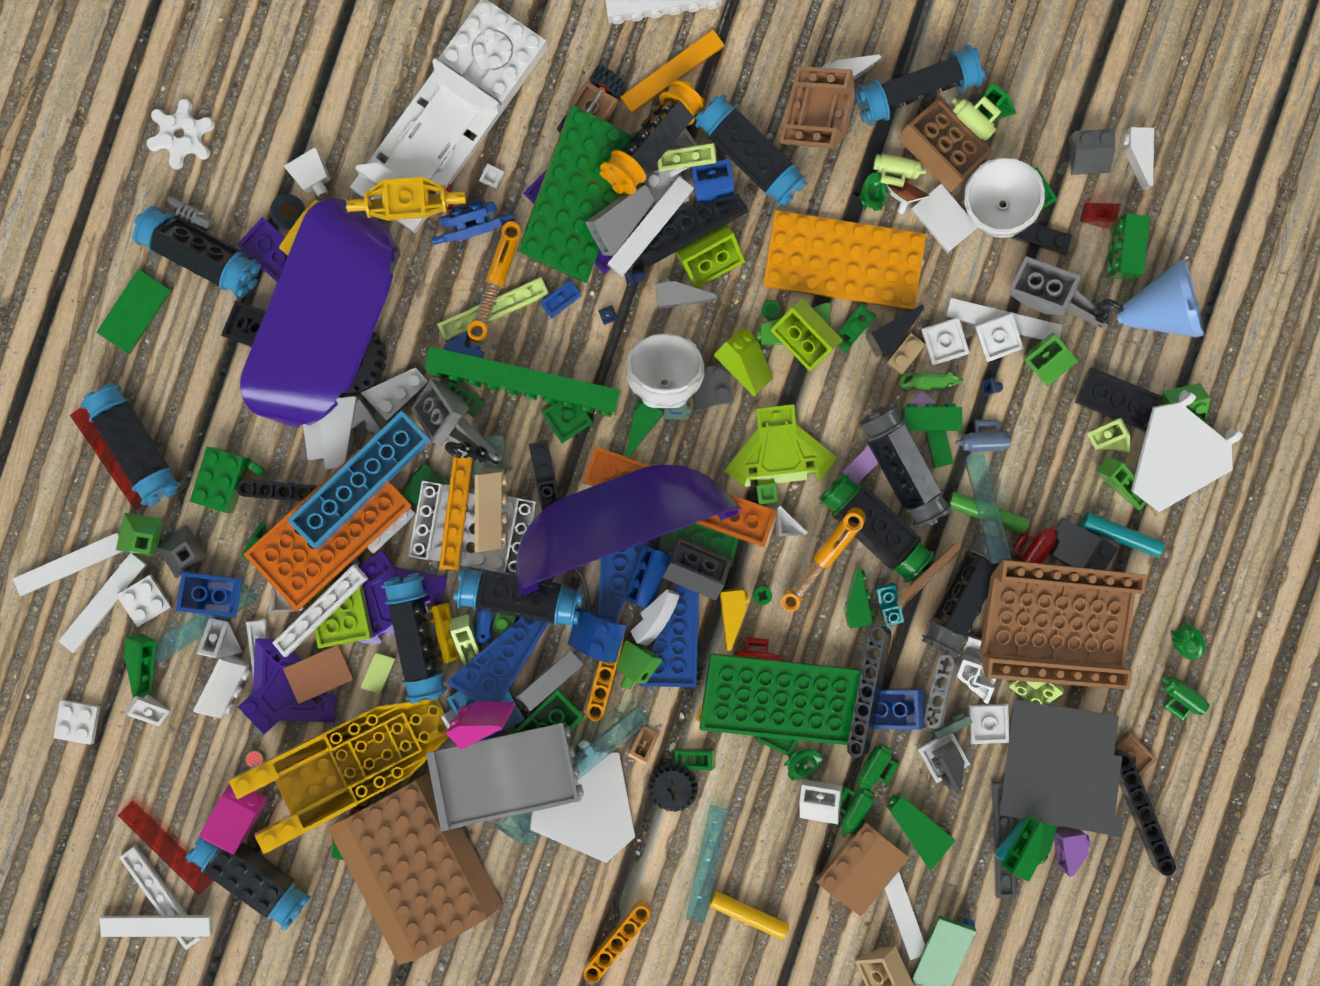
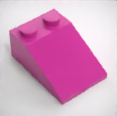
M473 702L469 705L464 704L457 710V716L450 721V727L446 734L461 750L501 730L516 704L514 702Z
M229 784L199 837L234 855L264 809L267 797L253 791L237 799Z

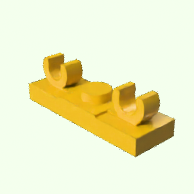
M449 602L431 607L432 609H429L428 613L433 612L434 619L430 620V622L435 623L436 635L440 644L436 649L441 650L442 657H439V660L448 663L461 659L450 632V619H452Z

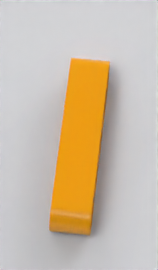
M624 636L616 662L600 661L586 712L587 717L592 721H598L604 715ZM604 669L609 670L611 676L607 679L602 678L600 674ZM603 688L606 695L599 697L596 695L595 690ZM594 706L598 707L601 713L593 715L590 709Z
M641 900L634 904L588 960L584 969V978L587 982L596 983L649 920L650 906L646 901ZM638 909H645L647 913L639 915L636 911ZM630 923L634 928L627 930L624 926ZM618 938L622 941V943L616 945L612 942V940ZM606 953L610 958L602 959L600 955ZM594 968L598 972L596 974H591L588 972V970Z

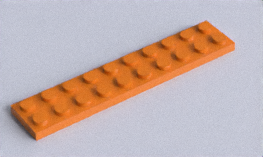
M596 447L583 483L593 487L633 471L649 467L650 465ZM729 494L742 508L738 515L720 521L718 515L696 522V524L764 548L777 511Z

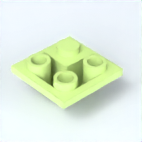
M1013 680L1009 685L1013 691L1026 701L1040 704H1049L1064 693L1062 684Z

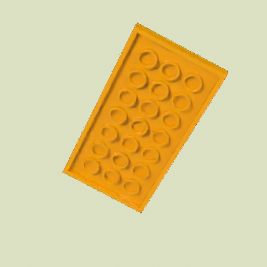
M775 210L763 287L913 310L916 304L927 234Z

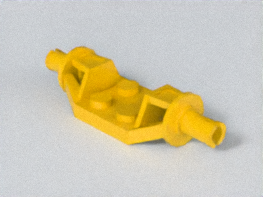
M424 177L385 179L370 190H365L364 199H346V204H348L346 208L347 212L365 211L368 218L375 217L386 221L428 218L443 211L447 213L449 204H466L465 191L447 192L445 185H439ZM429 190L441 192V195L429 194ZM382 194V198L371 200V197Z

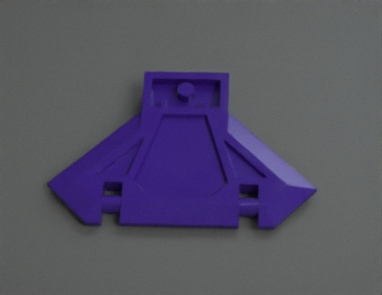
M384 550L359 565L358 567L369 578L362 585L373 638L357 642L379 645L383 642L380 636L385 633L388 637L394 635L389 611L390 604H385L387 600L385 588H381L384 581L397 576L403 579L413 573H419L420 576H424V579L421 580L424 592H427L429 596L424 599L421 598V600L425 602L424 614H426L430 603L434 602L435 605H439L443 602L447 577L395 567ZM379 623L381 627L375 630L373 626Z
M256 638L253 693L238 706L243 714L263 734L267 733L279 721L335 722L336 695L332 691L328 695L322 693L317 696L321 700L319 703L314 698L298 704L283 669L302 661L301 658L294 651L287 657H284L272 643L276 639ZM276 653L281 658L279 662L274 657Z

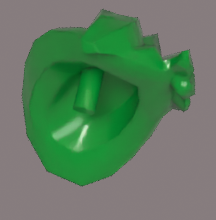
M880 173L868 175L863 183L859 196L864 210L869 207L873 211H880L887 204L888 189L886 184L880 183Z
M1184 622L1176 632L1171 631V641L1174 648L1184 658L1195 660L1202 657L1205 653L1206 645L1201 633L1196 628L1188 625L1187 622Z
M804 749L792 753L784 763V766H788V776L792 781L794 779L801 780L812 775L821 766L823 759L819 752L812 749Z

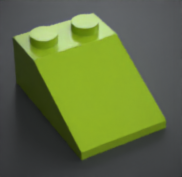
M742 327L714 354L721 364L754 397L773 379L758 340L745 327Z

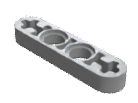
M942 655L938 659L924 716L925 725L931 729H939L943 725L957 667L956 660L949 655ZM949 659V662H951V666H947L946 669V666L943 665V662H947V660ZM945 669H946V672H947V673H950V674H949V676H948V675L943 674V673H940V672H941V671L945 672ZM942 677L947 679V686L944 688L938 686V680ZM937 696H941L943 699V703L939 707H936L933 703L934 698ZM933 708V709H935V710H940L941 712H940V713H937V712H936V715H935V712L931 711V709ZM935 715V718L938 719V722L932 725V722H930L929 719L933 718Z

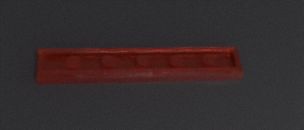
M81 407L73 412L70 417L133 509L141 507L142 499L137 491L132 490V486L93 423L90 422L88 411Z
M131 801L117 815L198 895H201L212 884L213 880L205 875L204 872H201V867L194 862L188 863V859L185 858L187 853L137 803Z

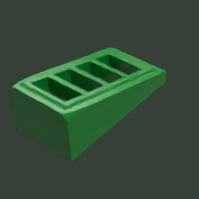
M450 380L446 387L450 390L455 387L457 395L462 392L463 395L461 397L463 400L469 396L470 399L466 403L468 407H470L474 400L476 401L473 409L467 412L468 415L474 418L484 402Z
M675 749V763L681 764L690 770L712 771L715 768V749ZM682 754H685V764H682ZM690 755H692L693 764H690ZM697 755H700V764H698ZM705 755H708V763H705Z

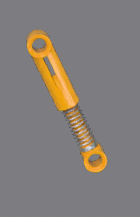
M507 222L502 227V234L485 280L487 285L484 289L485 292H483L484 295H482L483 298H481L482 301H480L479 311H477L476 317L467 328L470 339L475 343L485 341L488 336V319H490L491 310L494 309L493 306H495L494 303L497 300L498 290L504 287L517 246L522 238L521 228L516 222ZM515 230L517 234L514 237H509L507 232ZM507 244H509V245H508V248H507V251H506V254H505V257H504V260H503L502 258H503V255H504L506 246H507ZM475 328H481L483 330V333L480 336H474L472 334Z
M852 508L847 512L842 521L813 556V563L805 570L803 576L799 578L795 586L786 590L781 600V605L786 611L793 612L799 608L806 592L814 585V582L824 572V569L830 568L857 532L862 529L866 518L863 510ZM855 516L860 522L853 523L850 517ZM845 529H847L848 531L845 533L840 541H837L838 538L845 531ZM788 597L795 598L797 602L789 601Z

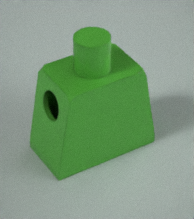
M626 640L616 667L620 673L625 675L620 685L630 690L634 682L645 684L663 659L641 644Z

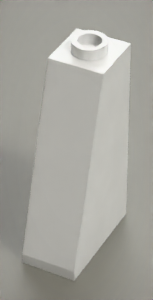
M359 397L337 398L338 405L323 419L319 420L325 470H331L332 473L351 456L355 429H352L356 401L360 399Z

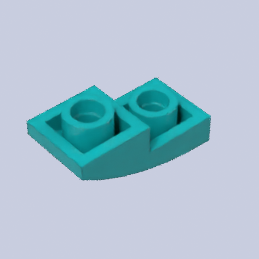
M894 582L875 587L884 625L887 627L903 623L902 609L897 604L898 595Z

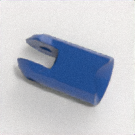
M478 610L475 636L476 640L481 644L488 643L493 636L491 631L493 613Z

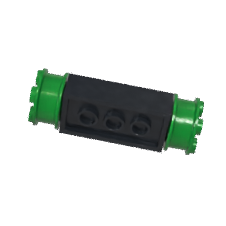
M849 472L837 477L831 483V487L820 495L819 499L821 501L819 504H825L832 511L831 515L838 522H841L852 508L863 510L866 516L865 522L855 537L891 571L896 570L903 577L904 583L920 577L924 572L922 569L926 565H930L936 558L934 551H928L921 544V537L865 485H857L849 477ZM850 517V520L853 523L860 522L857 517Z

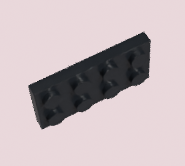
M1090 367L1075 404L1112 419L1121 418L1124 424L1146 432L1152 408L1159 406L1163 396Z

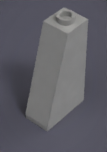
M646 184L637 185L636 192L633 195H621L585 222L603 255L613 256L616 254L654 203L652 192Z
M568 651L514 697L515 700L526 712L532 711L583 666L581 656L576 651Z

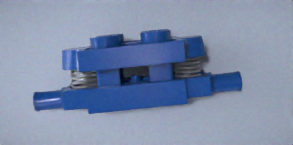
M475 200L470 202V206H455L451 208L452 211L449 214L440 217L441 226H445L446 231L443 235L432 237V241L436 245L454 240L457 242L493 231L494 228L502 226L507 222L515 221L513 213L505 216L496 215L497 207L494 201L481 202V200ZM474 219L476 220L475 222L466 224V222Z

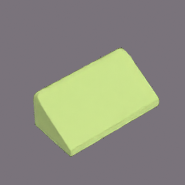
M379 651L375 652L360 688L381 694L396 658Z

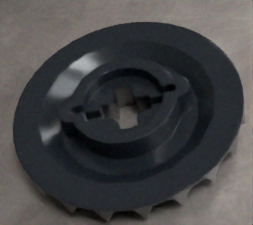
M668 763L658 767L652 773L649 779L648 790L654 804H657L660 809L663 808L667 812H677L690 807L695 801L698 793V783L694 774L687 767L681 764ZM672 779L674 787H678V789L675 790L674 796L671 789H668L672 783Z

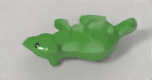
M931 372L907 373L900 377L899 386L904 390L914 386L915 389L929 391L932 388L944 389L946 386H954L963 382L964 379L951 372L947 374ZM914 376L908 383L904 382L906 377Z

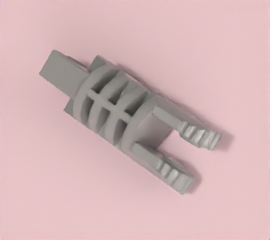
M168 196L167 202L178 208L177 211L171 208H164V213L178 216L199 228L201 226L204 228L212 227L214 220L204 215L205 212Z

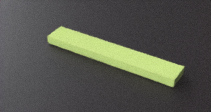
M542 277L496 297L497 300H495L494 309L491 310L489 322L549 296L550 294ZM479 305L437 324L445 342L467 331L469 324L476 317L477 311H479Z

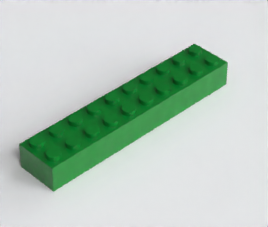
M429 346L424 367L432 377L444 379V376H447L449 380L457 383H462L465 380L471 386L481 388L482 384L486 385L485 388L497 392L500 389H504V392L514 396L522 393L525 398L537 400V397L543 398L542 401L554 405L558 401L562 402L561 405L563 407L574 409V406H580L581 411L593 413V410L599 411L600 415L606 417L617 414L621 396L619 389Z

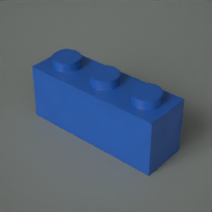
M642 545L624 600L639 606L648 607L656 599L671 554Z

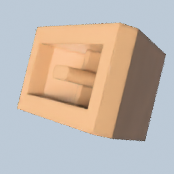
M642 725L629 750L628 756L646 765L659 733Z

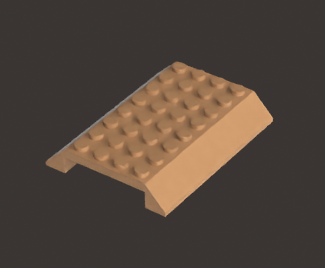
M1002 560L990 578L980 646V657L985 677L1129 690L1132 670L1125 668L1124 664L1135 593L1145 594L1147 575Z
M430 771L416 777L413 782L347 818L344 817L327 826L398 965L419 959L486 920L503 905L463 827L441 832Z

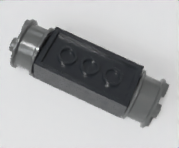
M892 402L884 407L879 406L872 411V415L860 418L858 426L863 427L868 436L866 438L867 443L901 506L905 507V512H909L914 520L913 526L917 528L925 524L931 526L938 522L937 518L949 514L952 511V506L946 503L942 496L944 491L939 489L938 483L933 478L927 463L921 456L919 448L915 445L910 431L903 424L905 419H901L897 413V404Z
M981 532L975 534L976 541L971 549H967L970 553H966L937 610L929 621L931 625L925 635L922 634V637H924L922 639L923 642L955 659L957 655L960 656L959 651L963 643L968 642L964 637L972 630L973 622L981 613L982 605L985 599L988 598L991 575L1002 560H1008L1010 555L1014 556L1015 554L1013 547L1005 543L1002 544L998 542L997 538Z

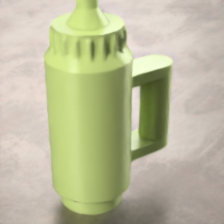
M986 96L975 106L964 98L962 100L952 99L955 106L953 112L956 114V117L980 139L983 138L986 141L996 131L992 121L1001 111ZM980 104L993 114L990 120L978 109Z
M881 153V155L876 154L873 170L881 173L880 183L903 187L905 178L917 179L919 175L926 174V170L921 168V163L913 159ZM885 174H887V175H892V176H897V177H901V179H899V178H894V177H890V176H885Z

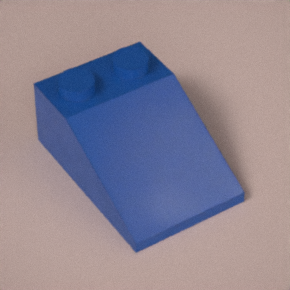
M182 572L176 611L236 618L242 579Z
M578 608L577 611L580 613L578 625L574 624L571 630L568 645L602 662H616L627 625Z
M924 688L881 689L874 729L920 730L925 728ZM866 690L867 694L871 696L872 690ZM864 705L863 712L867 715L868 708Z

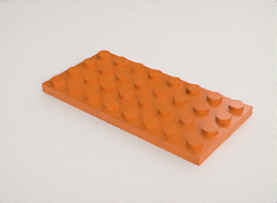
M358 449L244 554L295 611H299L412 507L411 503L389 482L320 549H314L287 520L361 449Z

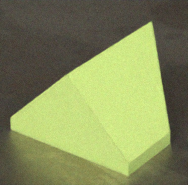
M1121 418L1112 419L1087 433L1096 450L1102 449L1130 453V433Z

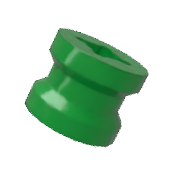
M761 585L753 590L752 597L757 604L767 605L772 599V592L766 586Z

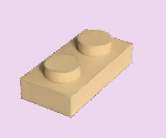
M910 333L886 364L902 375L926 344Z

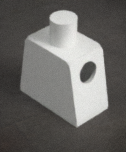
M315 147L284 165L285 169L308 194L315 191L318 198H322L329 193L324 185L330 182L331 178L321 153Z

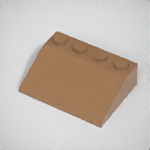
M940 97L909 123L897 137L950 193L993 152L956 117L953 110Z
M864 819L860 827L848 838L819 873L816 881L829 894L859 916H862L910 857Z

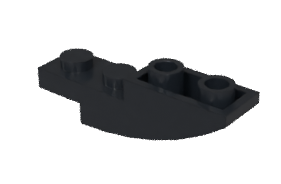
M548 440L529 443L542 511L560 499Z

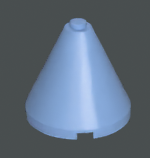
M1185 259L1174 263L1122 305L1124 307L1123 312H1117L1119 323H1123L1127 327L1189 337L1204 336L1201 314Z

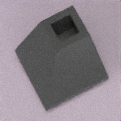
M188 525L183 526L160 543L157 548L175 578L180 577L182 572H187L207 557Z
M950 741L933 750L931 753L934 758L931 760L935 768L943 774L940 777L945 786L950 791L953 789L956 794L961 793L965 762L956 745Z

